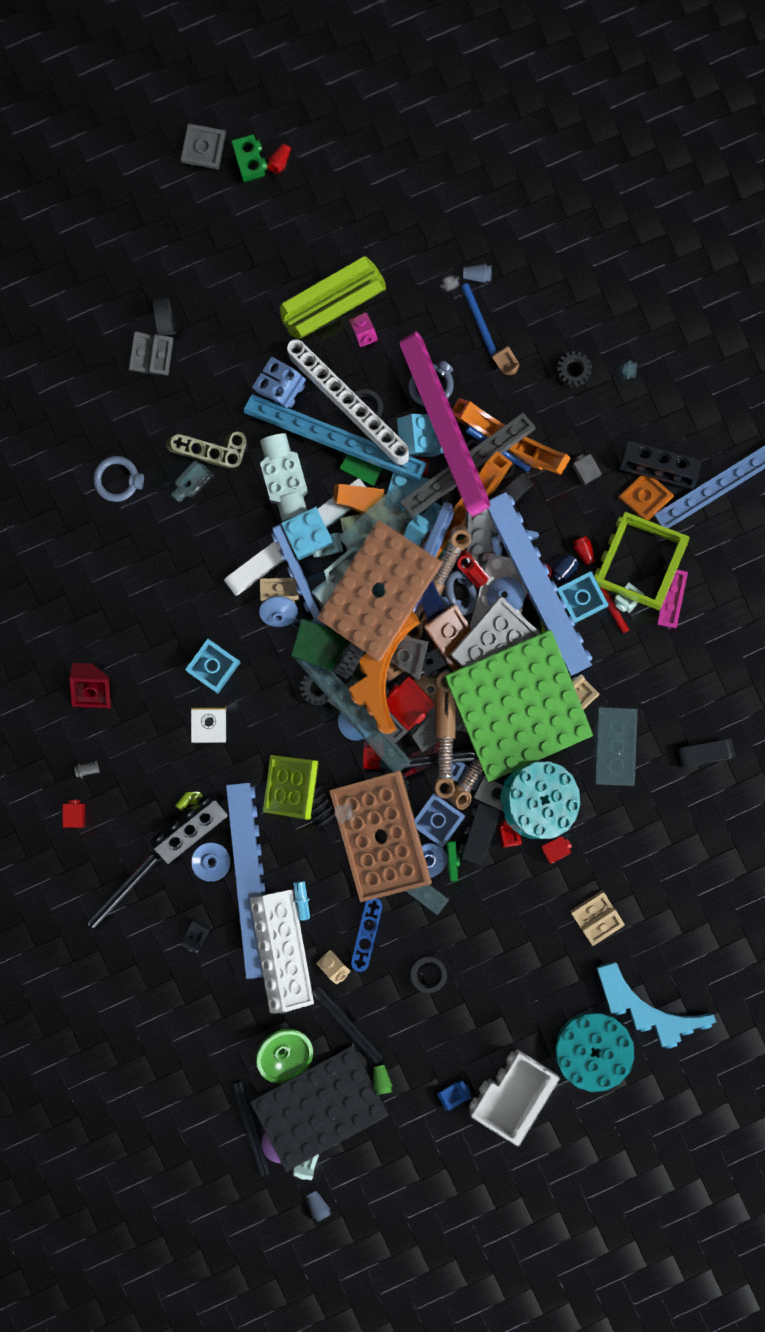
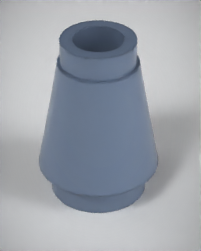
M482 264L464 267L463 277L464 279L486 283V281H491V266Z
M317 1191L306 1196L313 1219L316 1218L318 1222L331 1215L329 1206Z

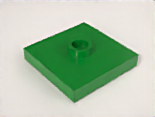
M347 454L340 470L358 479L360 478L361 481L374 487L383 468Z
M447 841L448 879L450 881H458L457 866H460L459 855H456L455 841Z

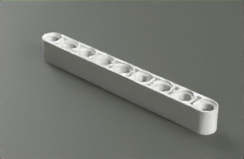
M290 341L287 349L291 361L394 463L398 465L407 463L409 460L408 446L302 341ZM296 349L301 350L299 353H293ZM308 362H313V365L306 366L305 364ZM322 374L327 375L323 379L318 378ZM333 387L339 388L337 391H331ZM352 400L350 404H344V401ZM360 412L365 413L363 417L356 416ZM372 425L378 426L375 430L369 429ZM385 438H390V439H392V440H391L390 442H388V443H384V442H383V439H385ZM398 451L405 452L402 456L396 455Z
M360 478L350 484L366 487ZM333 498L318 508L326 528L352 510L348 507L333 504ZM274 541L225 578V583L235 596L283 562L279 552L282 549L279 542L275 543Z

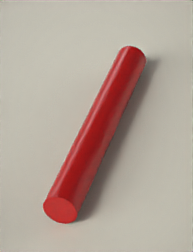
M599 587L609 605L607 607L623 634L629 631V628L606 589Z

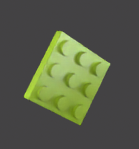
M270 755L263 812L310 819L318 761Z

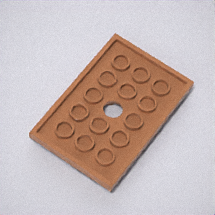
M378 520L317 619L378 661H381L443 562L381 520ZM376 583L384 584L386 592L381 598H376L372 593V588Z
M401 771L330 790L360 902L432 884ZM378 829H382L387 833V841L384 844L377 842L375 839V833Z

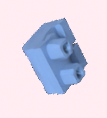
M271 357L263 369L266 375L261 373L252 388L261 396L268 397L286 408H291L295 403L294 397L296 394L304 389L306 379L293 368ZM274 364H276L277 366L275 367L274 371L271 372V367ZM264 380H266L265 385H264L263 388L261 389V388H260L261 382L264 381Z

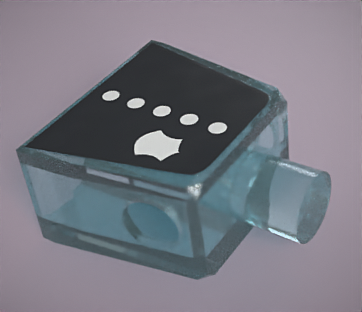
M194 461L176 480L175 484L178 488L172 493V496L179 502L186 496L193 497L215 475L202 462Z

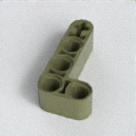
M241 432L228 434L225 437L223 447L181 434L170 436L166 441V447L172 453L224 468H234L241 463L246 444L245 435ZM233 436H236L239 440L237 446L232 443ZM177 440V443L182 445L185 444V446L176 447L174 441ZM193 444H196L198 446V452L196 454H194L191 450V446ZM211 449L216 452L215 459H212L209 455ZM229 454L234 458L233 464H230L227 460Z

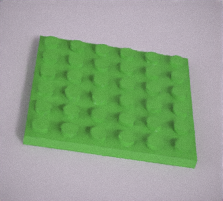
M550 629L444 675L488 782L593 736L553 632Z

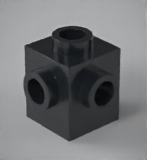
M437 648L432 651L426 650L421 672L422 676L426 675L428 679L431 677L435 679L442 674V671L448 668Z

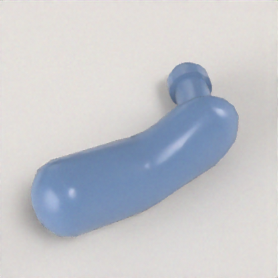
M495 535L492 537V549L495 555L499 556L502 554L499 546L500 537Z

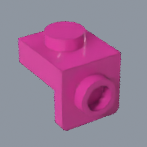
M367 313L349 320L360 347L377 341L375 329Z

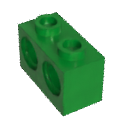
M254 134L233 140L232 144L243 182L265 176L264 170L267 169L265 158L260 157L259 152L262 151L260 141H255ZM245 146L253 148L250 152L243 151ZM255 163L258 165V168L250 170L248 166Z

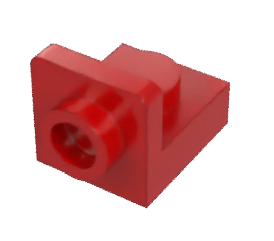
M376 738L364 740L363 769H380L379 761L383 760V741Z

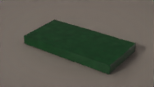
M302 619L300 620L290 657L333 671L339 654L349 640L333 629ZM359 663L350 677L362 680L365 675L360 670Z

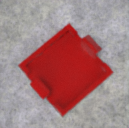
M410 676L400 686L395 685L388 692L390 696L386 699L388 710L408 731L416 724H419L426 717L425 715L436 705Z

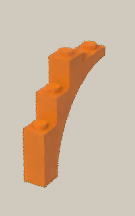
M459 398L452 409L458 422L466 428L470 425L488 438L505 426L472 402ZM524 437L508 449L509 452L531 465V467L540 470L546 469L558 474L563 472L570 459L568 455L546 447L528 437Z
M498 451L486 462L478 474L488 497L497 489L512 464L511 461ZM462 498L453 508L454 515L436 558L447 549L452 528L457 525L465 526L466 506ZM458 534L455 539L457 540L461 534Z
M345 484L335 485L333 504L357 511L374 524L381 520L404 535L405 531H402L406 525L404 511L382 509L386 502L384 489Z
M414 611L407 618L381 661H378L368 653L362 656L359 660V668L364 675L367 674V677L349 688L350 696L354 703L368 705L366 706L367 711L371 716L375 717L377 728L380 732H384V734H391L397 730L390 717L386 702L387 670L399 643L410 630L420 623Z

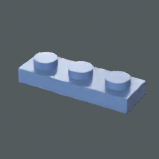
M444 502L442 508H439L436 516L437 521L430 528L428 542H425L423 545V549L435 557L454 515L452 504Z

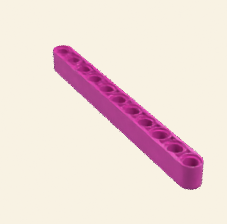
M415 331L399 341V344L468 512L474 517L490 508L491 504L424 341L419 333Z

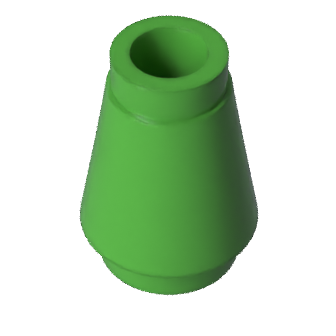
M385 1065L374 1067V1091L376 1090V1095L392 1092L391 1087L393 1086Z

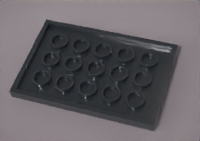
M353 1046L344 1049L250 1101L286 1173L388 1116Z

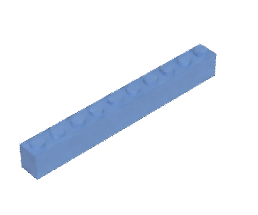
M505 492L490 499L491 507L488 508V512L493 525L545 630H552L569 675L572 676L592 666L590 662L592 657L588 650H584L582 643H584L579 632H575L573 628L575 623L570 615L567 616L564 610L566 605L562 598H558L556 594L558 589L554 581L550 582L547 576L549 574L548 568L545 564H541L539 557H541L539 550L536 546L533 547L530 542L532 536L528 529H524L522 525L524 522L519 512L516 513L513 507L515 502L510 494L507 495Z
M251 783L226 785L246 979L264 977L250 898L262 896L266 892L265 883H261L260 875H264L263 864L259 863L258 856L262 854L261 845L257 844L256 837L260 836L259 826L255 825L254 817H257V807L253 806L252 798H255V787H251Z

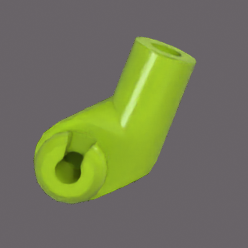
M186 792L175 806L180 811H183L188 804H196L203 795L200 792Z

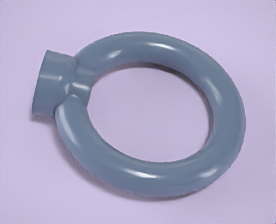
M441 360L438 365L433 364L436 373L446 381L444 392L448 399L452 394L454 386L453 378L450 374L453 368L447 362ZM411 376L409 381L410 396L417 404L424 406L421 396L417 393L413 376Z
M112 456L104 459L97 466L93 480L95 489L100 496L109 501L119 502L129 498L136 489L143 488L144 475L137 472L136 467L130 460L120 456ZM112 464H121L130 472L129 487L120 494L107 492L101 483L103 471Z
M458 568L457 571L449 574L446 580V595L450 605L456 604L462 615L467 616L473 613L476 608L477 595L472 581ZM455 579L467 587L469 593V605L467 608L461 607L455 598L453 591Z

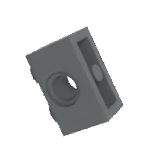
M483 777L473 798L503 811L501 799H494L491 794L494 788H499L502 791L503 785L498 783L499 779L488 782Z

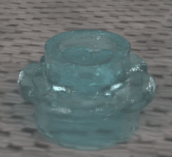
M629 360L628 364H624L623 375H626L627 379L630 377L635 378L637 363Z

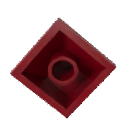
M73 663L70 674L72 707L111 708L109 677L93 664Z

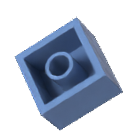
M433 793L414 821L416 828L443 848L465 816Z

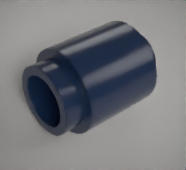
M567 554L551 570L553 573L552 577L559 583H566L578 569L579 562Z

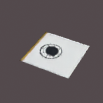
M191 708V743L226 742V708Z

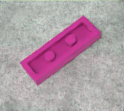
M676 571L659 611L657 625L677 628L688 572Z

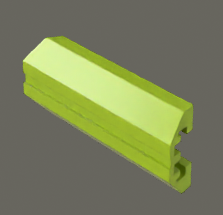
M364 256L282 303L280 306L282 321L290 335L301 339L386 290L385 281L377 267L368 257Z

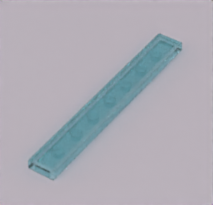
M296 659L393 773L403 770L411 763L388 734L380 732L376 726L377 722L362 705L354 703L350 696L351 692L332 670Z

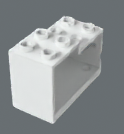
M516 1049L515 1052L511 1051L507 1057L505 1069L501 1068L496 1076L497 1082L491 1078L488 1082L484 1081L479 1089V1097H474L469 1107L471 1117L519 1146L558 1082L559 1077L552 1070Z

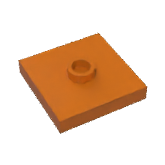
M642 475L619 496V499L640 518L648 521L673 498V494L658 480Z

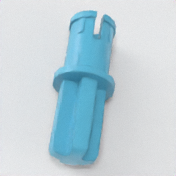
M305 881L294 882L296 898L294 902L297 904L299 920H307L310 918Z

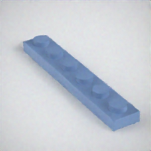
M281 524L273 527L272 537L275 543L279 542L282 548L279 552L283 561H288L290 566L287 568L291 578L295 577L298 583L295 585L297 592L300 596H304L306 601L303 602L307 613L311 612L314 618L311 622L327 627L326 624L317 619L321 611L311 593V589Z

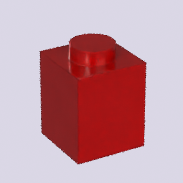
M68 800V804H63V827H85V804H80V800Z
M561 835L540 846L550 864L570 854L571 851L569 849L572 848L568 838H563Z

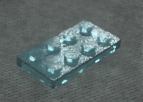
M397 486L393 487L338 537L352 554L356 556L378 520H381L401 534L414 519L411 518L400 504V501L406 498V496Z

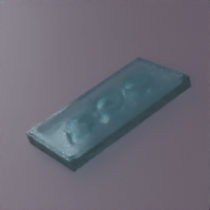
M599 707L596 784L635 786L638 709Z

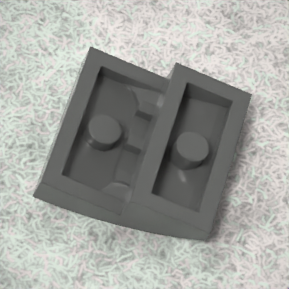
M134 332L128 370L167 376L173 338L157 334L149 335Z

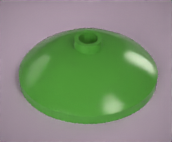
M293 1029L280 1030L271 1034L262 1042L257 1052L256 1064L259 1072L265 1079L273 1083H285L308 1069L312 1061L313 1048L311 1042L306 1035Z

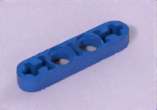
M378 898L367 900L365 903L351 963L353 969L358 972L365 971L369 965L382 911V903ZM373 901H377L376 904L379 906V909L374 911V915H378L377 919L372 916H365L366 912L370 914L371 907H368V904H371ZM368 919L373 920L375 923V927L372 930H366L363 926L364 922ZM366 938L370 941L368 949L360 948L359 941ZM357 950L362 953H368V956H363V962H366V964L362 965L361 968H358L357 964L354 963L360 957V954H356Z

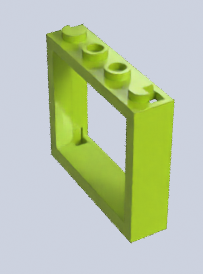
M625 512L623 517H619L615 527L618 530L616 534L612 533L608 542L611 546L609 551H604L601 559L604 563L601 569L597 568L594 578L599 587L660 611L690 537ZM627 524L678 544L655 600L604 580Z

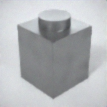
M582 454L574 459L575 463L572 467L583 486L601 476L602 473L591 454L588 456Z

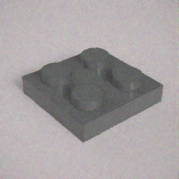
M188 124L181 162L219 170L226 131Z

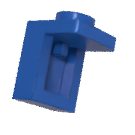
M463 1081L455 1082L437 1093L446 1111L472 1098L469 1087Z

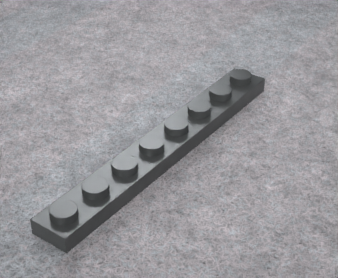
M524 413L469 451L477 471L483 468L497 451L501 454L535 430V425ZM450 467L444 469L400 501L401 506L411 518H414L457 487Z

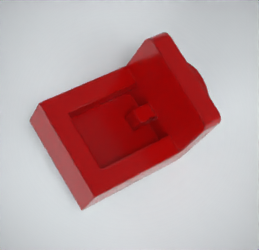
M503 819V822L497 825L501 848L521 845L520 835L507 824L506 819Z

